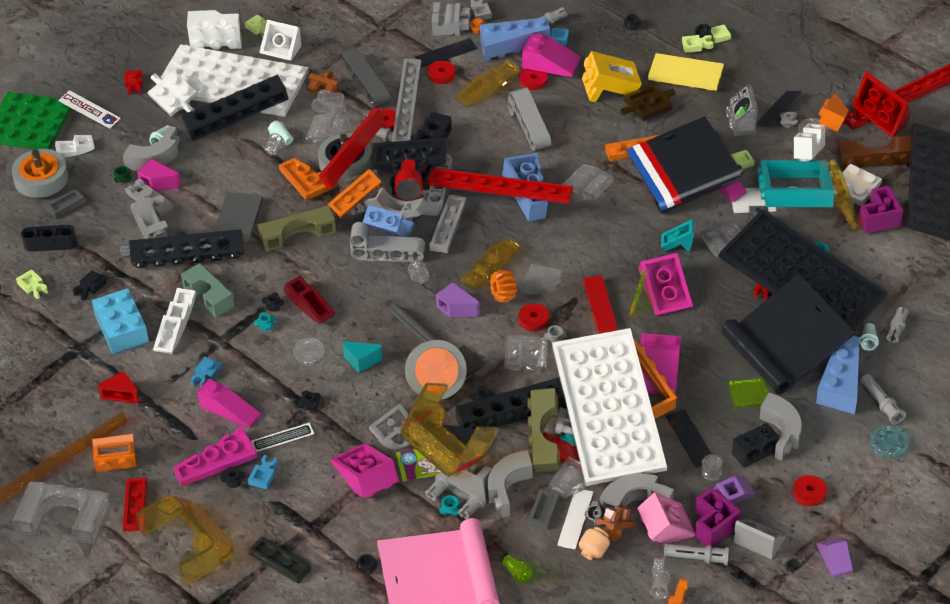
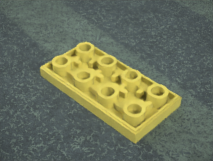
M656 53L648 80L717 91L724 64Z

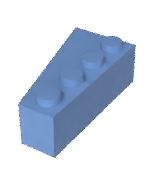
M548 18L480 25V41L485 62L491 61L493 57H505L507 53H520L527 44L531 34L539 33L550 37Z
M538 153L504 158L502 176L543 182ZM515 197L528 222L546 218L548 201Z
M852 336L831 354L818 387L816 404L855 414L858 392L860 337Z

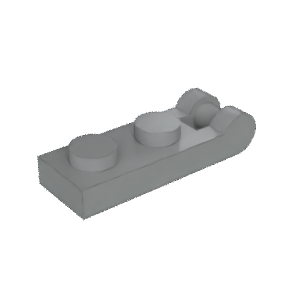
M142 179L136 180L134 185H129L125 188L128 196L135 201L150 197L158 217H161L173 208L171 201L146 185Z

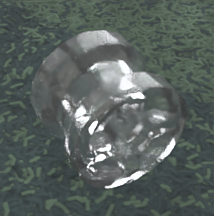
M272 133L269 139L263 142L264 150L270 155H276L279 149L285 146L283 137L277 133Z
M417 260L408 265V273L414 284H423L429 279V272L423 261Z
M716 455L704 457L701 474L706 480L715 481L722 476V459Z

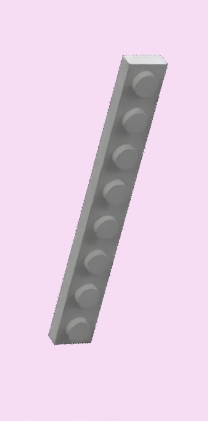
M404 58L392 142L411 140L421 60Z

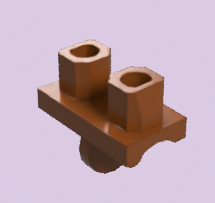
M332 70L320 73V76L310 73L308 77L310 80L308 90L311 94L317 95L320 89H323V96L332 100L335 94L341 93L342 89L339 88L337 77L333 76Z
M617 506L616 509L611 507L605 508L604 517L597 518L596 524H605L604 531L609 535L608 539L616 541L621 537L622 529L632 528L635 521L629 519L630 508Z

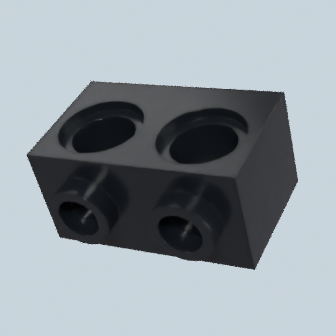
M765 423L734 438L732 455L743 468L775 453L779 435L768 423Z

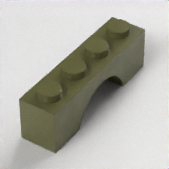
M324 206L258 224V232L265 252L283 248L285 240L295 233L308 232L316 235L318 238L335 234L336 225L329 206Z
M555 388L531 390V398H528V409L531 410L528 424L529 428L532 429V435H529V445L532 447L533 454H529L532 466H534L536 473L561 471L560 451L557 444L543 437V431L548 421L559 415L558 395Z

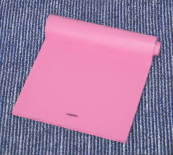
M466 519L461 523L460 530L377 540L389 604H500L481 523L478 519Z

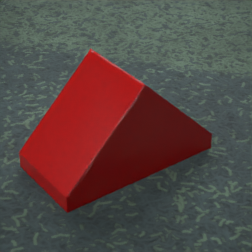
M124 371L98 384L100 398L103 400L136 404L140 402L137 387Z

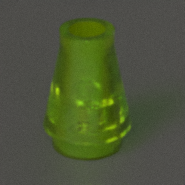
M511 555L503 559L502 565L506 567L517 582L525 583L530 580L533 575L530 564L518 560Z

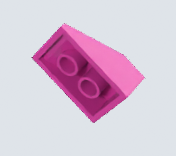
M539 33L531 34L523 49L522 68L572 77L581 60V56L549 36Z
M677 253L640 262L638 270L655 316L693 307Z
M642 333L641 347L645 348L647 357L655 362L656 370L659 374L662 373L668 387L672 388L676 395L681 336ZM642 370L647 393L660 395Z
M366 443L330 459L333 466L351 489L363 498L371 497L375 492L388 489L392 484L399 482L393 459Z

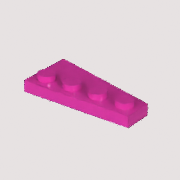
M241 425L236 428V432L233 434H226L217 444L213 446L210 444L204 448V452L199 455L194 454L173 467L181 487L225 471L230 467L256 459L257 453Z

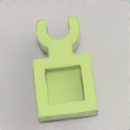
M256 15L245 22V28L256 35L261 33L263 37L267 21Z
M699 35L682 37L685 53L702 51V48L712 49V36L706 35L703 38H700Z
M32 269L16 278L17 284L26 293L33 291L34 297L37 299L40 298V291L48 293L47 286L43 284L42 278Z

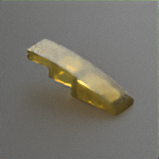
M506 59L497 69L492 67L483 76L478 74L455 96V99L469 107L497 91L517 75L520 69Z
M833 159L828 162V165L835 176L832 178L833 187L837 192L834 195V201L855 232L858 230L853 198L840 168Z
M505 238L485 250L484 257L473 263L472 270L461 276L460 283L474 291L491 279V274L502 270L518 253L522 245Z

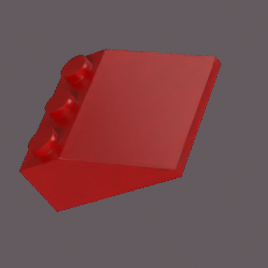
M866 71L852 107L890 137H895L908 124L910 119L909 103Z

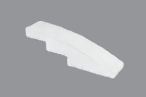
M177 288L173 302L170 301L167 314L163 315L153 348L154 351L173 354L192 311L197 295L196 291Z

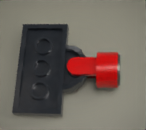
M446 137L374 143L373 169H392L396 175L395 192L397 196L404 200H414L422 193L423 178L421 174L427 170L428 165L438 166L446 164Z

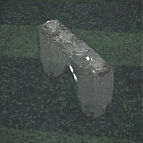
M29 482L13 518L17 533L37 535L40 525L49 511L61 506H71L79 510L72 528L75 541L96 545L111 507L108 493L46 484L44 482Z

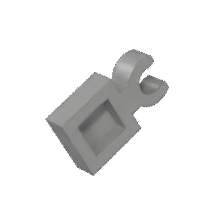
M470 0L474 19L486 20L492 18V13L487 3L483 4V0L477 2Z

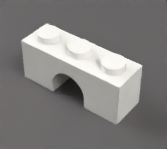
M807 124L803 128V133H798L794 137V158L806 162L818 154L825 146L824 124Z

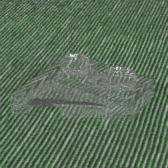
M569 456L548 484L547 489L560 493V496L566 499L593 485L586 486L581 463Z

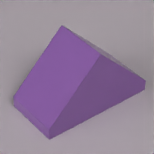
M836 537L816 543L832 578L853 572L846 540Z

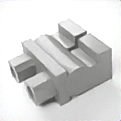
M434 2L431 22L433 36L453 35L454 33L455 36H460V30H469L470 8H461V3L441 6L440 2Z

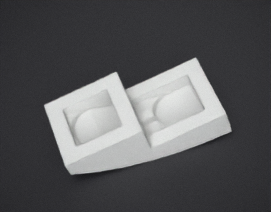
M74 135L73 141H56L55 149L64 158L72 157L93 150L94 142L92 135Z

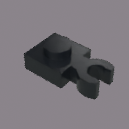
M93 270L90 271L79 281L80 285L73 288V294L77 296L80 293L81 300H85L89 292L95 294L107 283L106 277Z

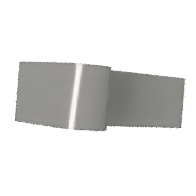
M525 87L509 92L507 102L509 113L511 116L517 115L531 149L536 151L551 146L550 135L529 89Z
M446 154V164H441L434 168L453 170L452 156ZM430 185L429 190H422L421 195L416 198H424L427 202L421 215H441L450 188Z
M356 222L352 225L350 249L352 257L356 260L420 262L424 258L425 241L419 237L369 236L368 226L363 222Z

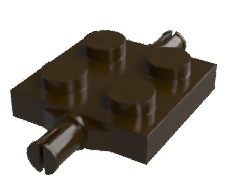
M652 84L624 96V102L628 106L621 108V113L624 116L634 112L644 121L667 112L673 108V104L668 97L675 95V90L671 88L667 91H662Z

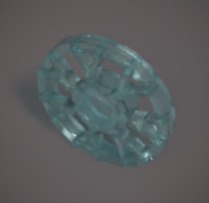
M881 426L872 432L870 445L877 454L893 458L901 456L907 451L909 438L898 427ZM887 430H889V431H894V432H893V434L887 433ZM877 433H880V434H882L883 436H882V438H880V437L877 436L876 434H877ZM901 435L903 439L898 440L897 437ZM897 444L904 445V448L898 447Z

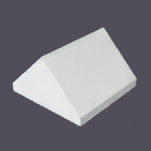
M267 20L260 53L292 61L302 46L300 27Z

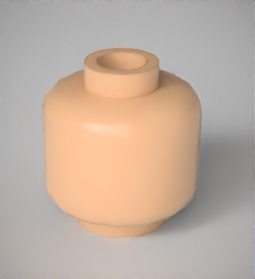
M598 527L587 529L579 541V547L582 550L581 554L589 560L602 558L610 545L609 535Z

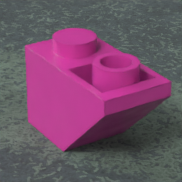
M153 159L137 171L138 179H142L146 185L155 191L175 189L181 186L179 173L176 170L170 169Z

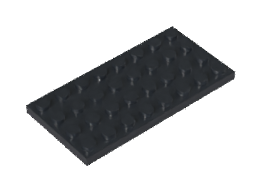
M914 123L911 127L907 228L950 241V133Z
M764 209L720 251L718 256L772 294L799 273L854 332L887 296L886 291Z

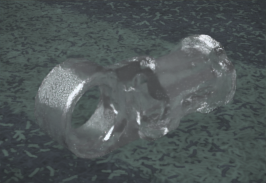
M655 556L652 568V579L654 582L649 592L654 598L664 599L669 595L667 587L672 577L671 574L664 571L665 558Z

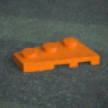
M296 158L279 164L281 173L306 201L331 190L326 189L319 175L321 172L317 173L311 170L310 166Z

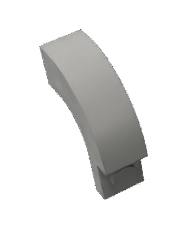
M170 126L162 140L154 145L137 146L129 144L123 154L124 166L138 171L151 159L162 163L164 166L170 163L178 155L177 145L180 137L177 133V127Z
M150 197L130 205L137 225L145 239L168 236L165 230L168 227L165 220L160 221L157 217Z
M768 392L761 405L760 420L774 424L781 430L782 435L776 444L774 458L782 461L786 454L789 455L792 448L798 449L802 428L801 418L796 408L790 402Z
M528 450L516 452L502 458L494 465L489 474L488 500L489 503L495 504L496 510H500L502 518L510 516V503L506 493L508 487L515 482L533 478L532 463Z
M643 473L630 474L610 483L600 496L599 503L603 508L611 507L616 509L617 506L625 507L635 500H647L654 492L673 500L674 489L658 484V476Z

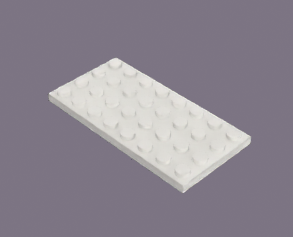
M180 44L162 74L161 79L174 70L197 92V96L192 100L212 103L278 74L286 87L289 100L263 110L261 113L285 117L309 71L308 67Z
M631 328L553 342L554 356L586 486L615 481L620 477L630 474H652L667 471V464Z

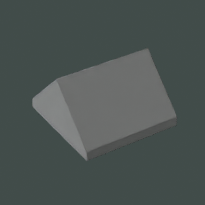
M749 518L737 520L735 524L734 543L771 560L786 538L785 534Z

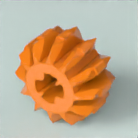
M498 270L491 274L490 289L495 301L509 302L516 298L517 283L512 271Z

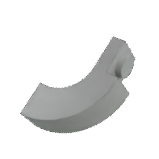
M384 187L375 189L363 201L366 207L371 205L403 215L402 219L412 221L413 217L420 216L427 205L424 198L411 201L398 200L391 196Z

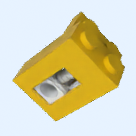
M591 51L584 61L586 72L583 74L582 81L584 82L589 101L596 102L603 90L627 95L639 90L642 85L633 61Z

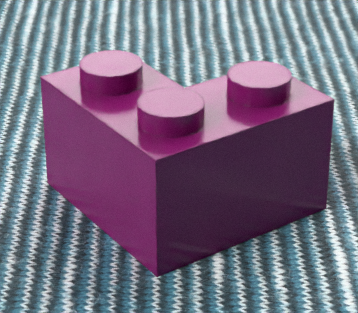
M889 186L871 189L870 203L861 205L859 223L865 234L901 227L903 210Z
M712 487L696 498L695 514L700 519L696 521L695 537L705 546L711 545L714 547L735 531L736 521L741 520V510Z

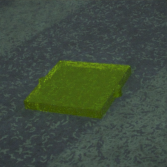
M645 270L642 271L629 311L630 315H633L646 275Z
M763 378L729 382L730 398L733 400L735 409L761 406L768 394Z

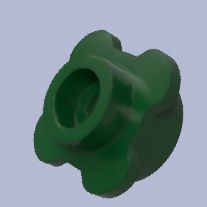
M119 166L113 172L116 183L132 180V176H130L131 169L126 166Z

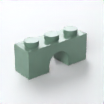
M199 263L181 273L183 287L187 290L196 291L197 295L204 293L205 308L215 318L234 308L233 292L229 288L227 289L219 278L216 279L208 268H204Z

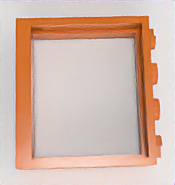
M634 338L641 369L664 400L651 407L654 419L676 408L677 397L674 394V390L668 387L662 373L659 374L656 370L655 362L647 357L645 348L641 347Z

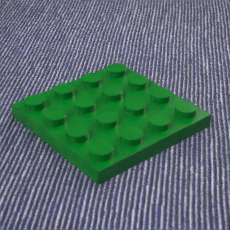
M8 91L0 104V145L33 150H51L72 108L59 102L60 98Z

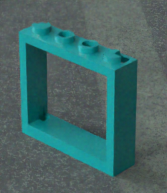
M761 160L760 166H757L758 185H760L761 200H764L765 207H833L834 187L827 160H810L806 162L800 160ZM770 178H819L821 188H771Z

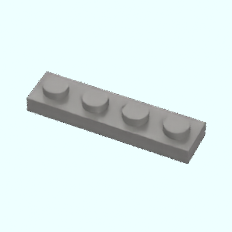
M448 195L429 245L430 251L448 253L465 209L467 197Z

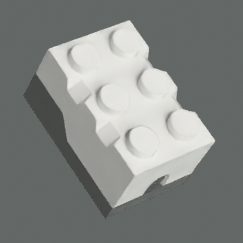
M239 5L188 7L187 29L190 46L194 48L211 47L213 50H220L221 47L226 46L229 49H242L243 28Z

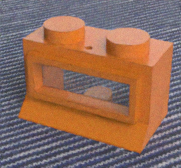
M133 434L92 439L96 472L137 467Z

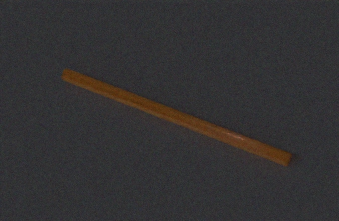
M119 413L0 488V503L93 445L92 439L104 438L128 422L126 415Z

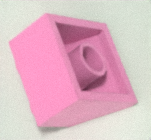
M654 492L638 507L641 515L640 518L648 530V536L654 542L671 544L693 538L696 534L680 502Z

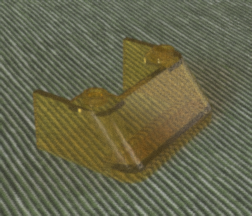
M165 496L136 513L140 532L143 536L176 516H179L196 535L192 541V548L195 554L179 563L184 586L189 585L234 556L233 543L197 502L175 496Z

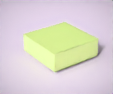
M725 25L711 28L710 35L714 43L731 40V34Z
M747 150L730 154L736 164L741 165L742 169L754 166L755 161Z

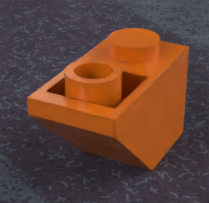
M833 94L831 99H826L818 114L821 116L818 123L824 124L826 127L838 132L849 110L836 94Z

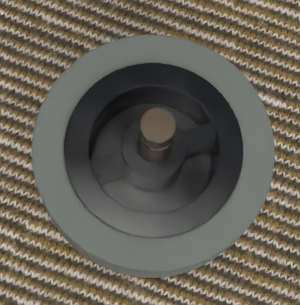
M352 133L336 134L322 142L318 149L321 172L350 138ZM368 143L338 180L339 182L355 181L368 169L371 170L373 155L370 143Z

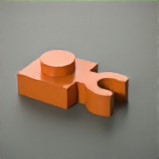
M679 579L675 595H670L668 604H684L685 595L688 590V579Z

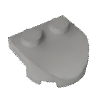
M398 404L371 424L369 430L383 446L389 449H401L415 441L418 436L419 423L416 420L402 428L407 416L408 418L411 416L401 404Z

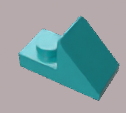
M693 219L661 234V248L665 252L680 244L690 252L694 237Z

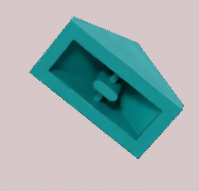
M343 341L344 358L359 373L383 359L381 344Z

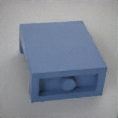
M371 205L367 207L363 223L377 232L398 237H411L415 225L412 221L402 219V214Z

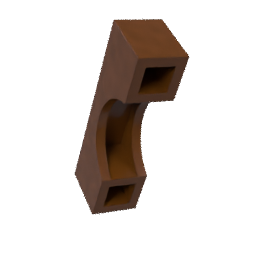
M892 137L891 142L882 148L865 147L857 140L838 141L837 157L841 169H846L850 164L858 168L910 164L911 137Z

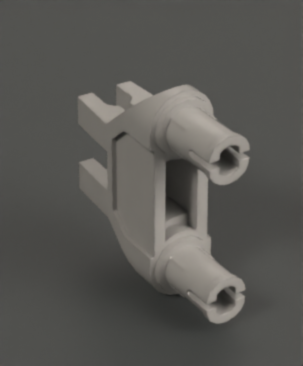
M469 457L463 464L474 459L472 457ZM475 462L456 474L455 472L458 467L442 470L436 475L435 482L425 491V494L429 499L431 498V500L435 501L444 490L454 493L467 501L458 512L461 517L465 516V519H469L477 509L483 508L486 505L484 489L488 486V477L492 468L485 466L475 475L474 473L477 471V468L474 466Z

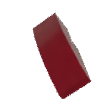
M301 275L285 284V294L315 322L321 324L336 314L313 285L309 286Z

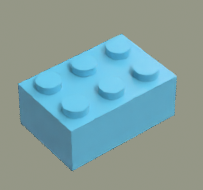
M128 288L91 300L95 317L112 354L149 342L146 325Z

